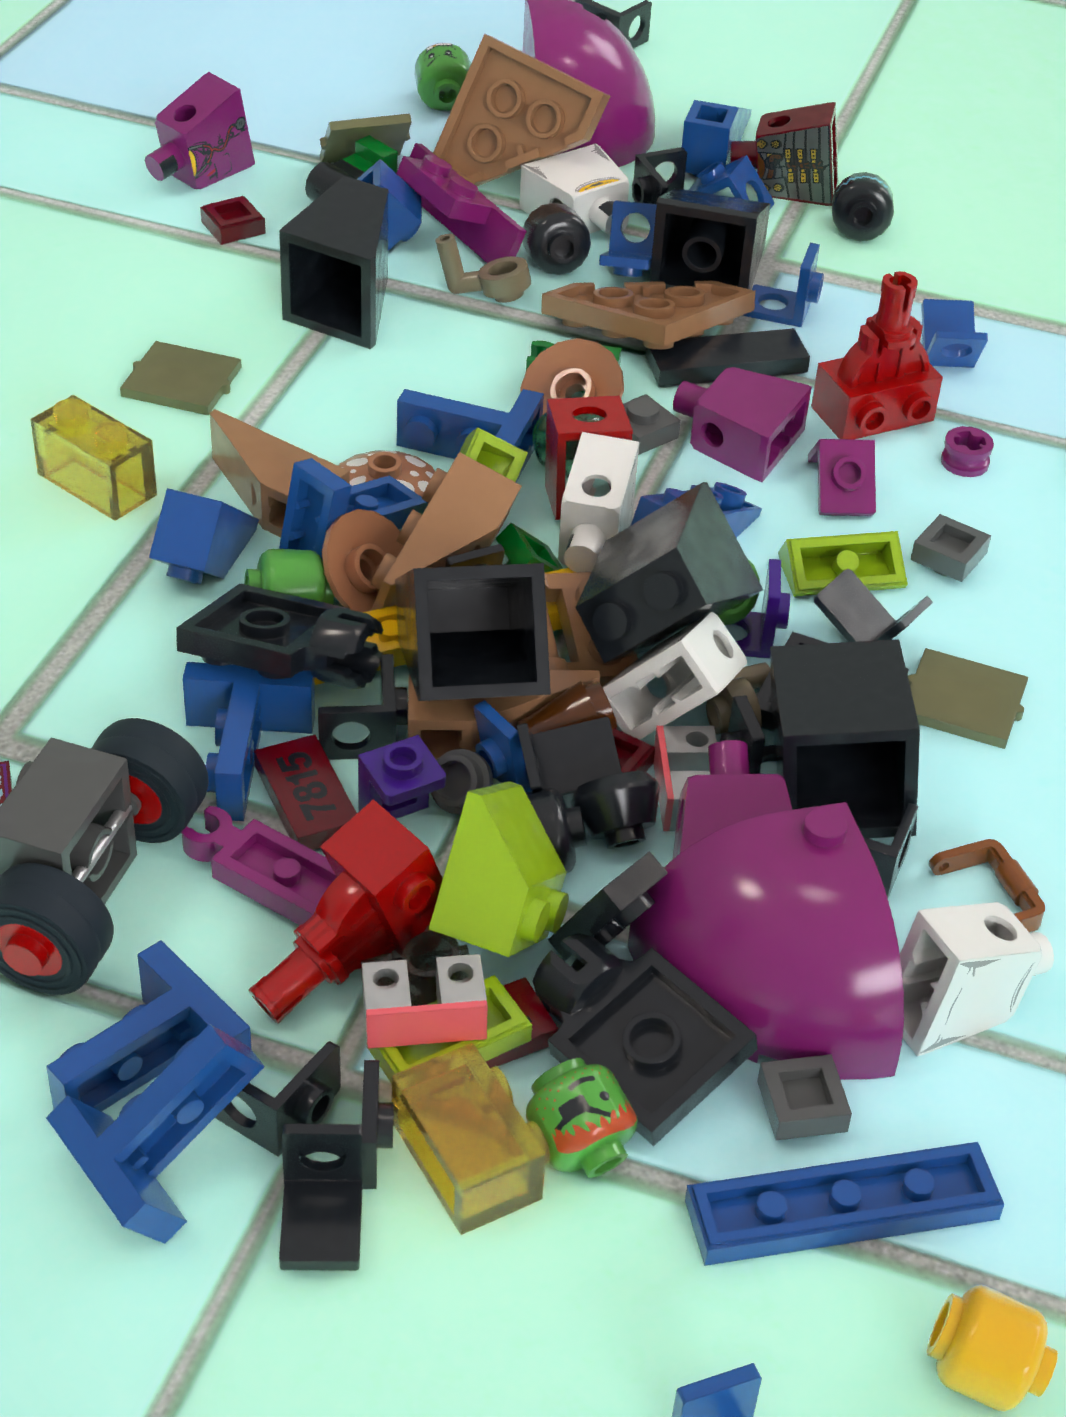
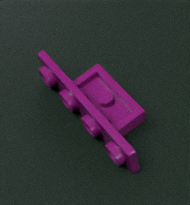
M415 143L410 157L403 156L396 174L421 196L422 207L486 263L503 257L516 256L527 231L479 192L476 185L465 180L455 172L448 162L437 157L423 144Z

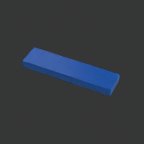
M978 1142L687 1185L685 1204L704 1266L1000 1220L1005 1205Z

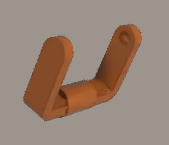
M994 839L981 840L939 852L929 860L928 865L935 875H943L988 862L995 871L996 878L1013 902L1022 909V911L1014 913L1016 918L1029 933L1040 928L1046 906L1038 895L1039 890L1016 859H1012L999 841Z

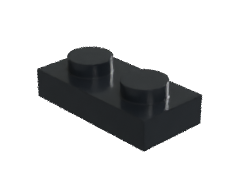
M650 851L647 852L589 900L548 939L549 943L564 961L572 956L560 944L568 936L577 933L593 936L602 945L606 946L656 903L647 891L668 872Z

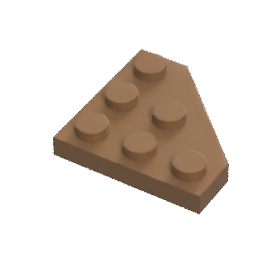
M484 34L433 153L448 162L452 169L461 177L478 187L520 170L521 165L557 155L589 142L610 95L493 36Z
M694 281V287L674 286L667 289L665 282H624V288L602 287L596 290L594 282L571 283L542 293L541 314L562 319V324L568 327L580 328L590 326L601 329L602 335L606 337H632L643 340V346L647 348L661 350L672 348L674 342L686 337L704 335V330L714 326L732 324L734 318L754 311L756 291L717 281Z

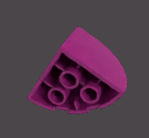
M525 0L522 52L610 95L591 140L562 153L597 144L618 167L635 161L636 154L646 153L655 139L654 100L645 69L628 39L609 20H603L595 14L584 10L583 6L571 0Z
M846 802L770 813L737 822L694 843L664 867L668 874L647 891L656 903L630 924L627 947L633 960L643 956L650 948H653L757 1035L758 1050L748 1058L750 1061L757 1063L759 1054L776 1060L832 1054L840 1080L875 1079L895 1076L904 1030V989L898 940L889 901L879 871Z

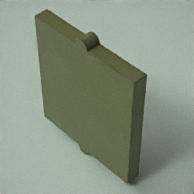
M410 113L329 122L325 137L319 139L321 145L320 161L335 163L354 154L355 141L368 135L398 151V156H400L405 141L410 140L409 129L412 123Z
M155 341L141 361L133 362V371L120 387L121 397L209 415L222 395L231 392L230 384L242 368L241 359Z
M928 648L924 650L916 673L908 675L919 725L1005 749L1014 721L1022 720L1024 706L1020 703L1028 682V676Z

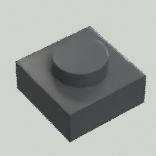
M647 394L623 403L633 429L632 441L639 442L638 455L679 438L681 420Z
M939 514L914 541L910 560L928 567L940 575L963 582L987 554L992 535Z
M832 1054L760 1062L757 1082L775 1141L848 1132L852 1112Z

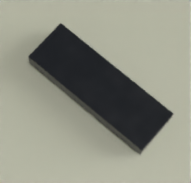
M795 328L684 338L674 342L672 348L658 350L646 347L645 358L660 387L680 385L683 381L690 383L714 382L725 368L730 367L769 376L800 374L808 372L810 355Z

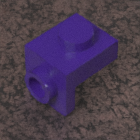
M419 735L358 755V811L374 799L397 819L429 808V793L442 789L446 785V773Z

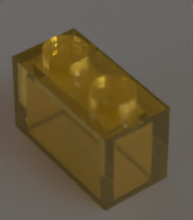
M75 395L57 402L54 406L30 419L37 474L114 521L157 496L153 441Z
M473 1043L392 1075L391 1102H394V1127L460 1235L542 1200L545 1165L550 1163V1151L545 1136L534 1121H524L513 1104L512 1091L504 1073L497 1066L489 1068Z

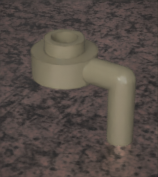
M443 234L435 239L447 287L454 294L483 291L486 297L494 298L500 303H507L522 297L524 291L531 285L532 280L528 264L524 258L516 256L503 257L485 264L479 271L464 272L455 235Z
M766 662L745 666L718 695L706 701L707 719L709 725L714 726L716 735L728 732L733 697L747 696L760 726H762L760 705L754 690L761 688L770 672V667Z

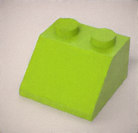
M508 781L467 792L429 926V930L506 957H510L548 938L549 932L555 934L564 920L569 902V894L561 891L567 872L522 785Z

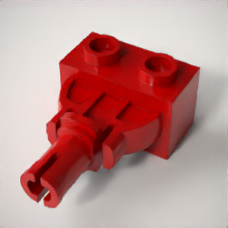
M897 271L894 272V277L890 273L885 274L882 278L878 311L872 317L866 319L865 325L860 326L858 341L849 349L845 357L818 363L811 408L839 439L854 440L934 421L943 376L929 363L928 354L920 342L923 325L915 317L910 316L918 286L917 278L910 273Z
M374 799L320 846L336 878L322 895L314 915L293 931L297 939L292 943L296 949L266 976H263L248 989L256 1003L277 1024L324 980L329 984L334 982L336 985H341L355 969L362 968V963L378 962L394 950L410 964L423 951L436 947L446 938V935L429 930L443 880L429 847Z

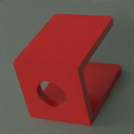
M620 395L547 399L545 487L555 520H560L561 504L565 491L566 441L580 440L582 432L632 440L633 429ZM582 414H595L604 419L598 422H583L574 417Z

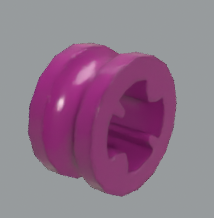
M961 426L948 431L944 440L945 448L941 454V463L944 468L962 477H976L987 472L990 465L989 456L994 448L993 438L985 431L974 427Z

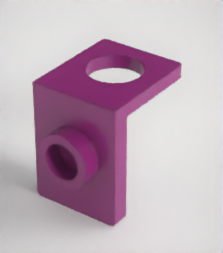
M819 439L808 453V462L818 463L819 515L873 516L876 513L875 440Z

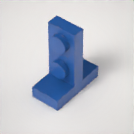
M404 389L397 400V446L455 459L468 434L478 427L528 453L516 480L517 483L541 439L544 393L523 389L508 413Z
M312 458L295 462L292 470L279 549L313 550L323 560L322 549L326 531L339 516L356 509L376 511L392 521L398 529H402L411 511L415 510L423 514L428 506V502L422 500L421 496L390 475L352 486Z
M186 662L182 678L186 726L215 727V745L220 746L219 753L209 752L205 765L209 777L207 792L216 793L217 807L225 810L231 816L232 821H244L255 768L254 750L259 748L262 731L313 734L316 717L314 676L311 674V671H302L292 678L269 679L261 676L258 670L237 665L217 666L208 663Z
M160 940L137 954L142 1001L145 1004L133 1008L122 1020L88 1041L71 1046L57 1060L46 1066L53 1110L68 1095L95 1109L104 1111L159 1076L174 1061L178 1050L186 1042L197 1037L209 1024L249 1046L252 1050L250 1026Z
M209 1024L197 1037L186 1042L178 1050L174 1061L142 1093L131 1098L123 1106L119 1117L115 1121L110 1115L68 1095L46 1119L122 1227L166 1244L187 1220L156 1177L265 1066L249 1046Z

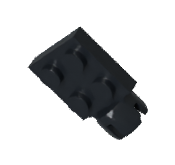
M238 584L176 627L177 651L200 656L208 664L217 666L233 664L258 670L261 676L269 679L292 678L299 672L311 671L314 677L324 683L348 689L365 688L366 684L371 683L374 679L383 655L378 650L376 643L367 642L366 639L368 636L372 637L375 633L382 634L383 627L380 621L367 613L254 586Z
M577 933L566 937L560 943L576 957L572 965L570 966L554 951L550 950L538 966L532 980L536 995L546 1010L562 1024L559 1030L547 1040L550 1054L560 1063L574 1058L584 1059L586 1065L599 1064L609 1068L636 1113L638 1119L636 1131L653 1147L758 1050L757 1035L653 948H650L643 956L633 961L619 959L593 936Z

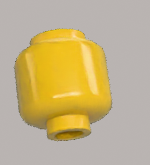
M983 1285L972 1287L962 1297L953 1293L948 1296L935 1321L927 1346V1355L937 1359V1375L944 1386L1003 1412L1015 1408L1028 1392L1037 1397L1042 1396L1054 1373L1058 1351L1046 1345L1048 1326L1040 1311Z

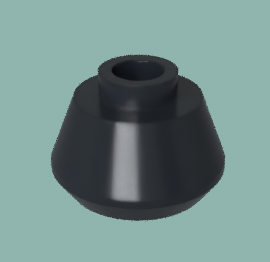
M646 771L613 774L578 786L572 798L571 807L580 806L585 829L592 839H605L607 849L631 846L645 841L644 830L656 824L660 785Z

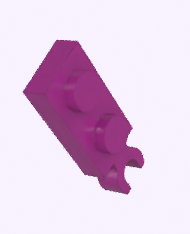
M208 806L204 810L205 829L210 832L209 834L198 833L189 827L181 831L183 851L194 860L211 862L212 878L299 926L314 915L322 895L336 878L325 856L256 819H253L240 830L233 826L231 816L225 810L218 807Z

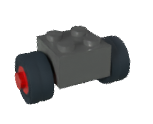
M140 718L121 719L105 728L91 748L51 737L35 760L27 762L22 767L16 786L0 806L1 974L23 987L50 995H64L75 992L89 980L111 945L114 925L105 904L137 856L136 841L162 843L177 837L187 827L206 796L209 777L204 761L195 748L181 735L154 721Z

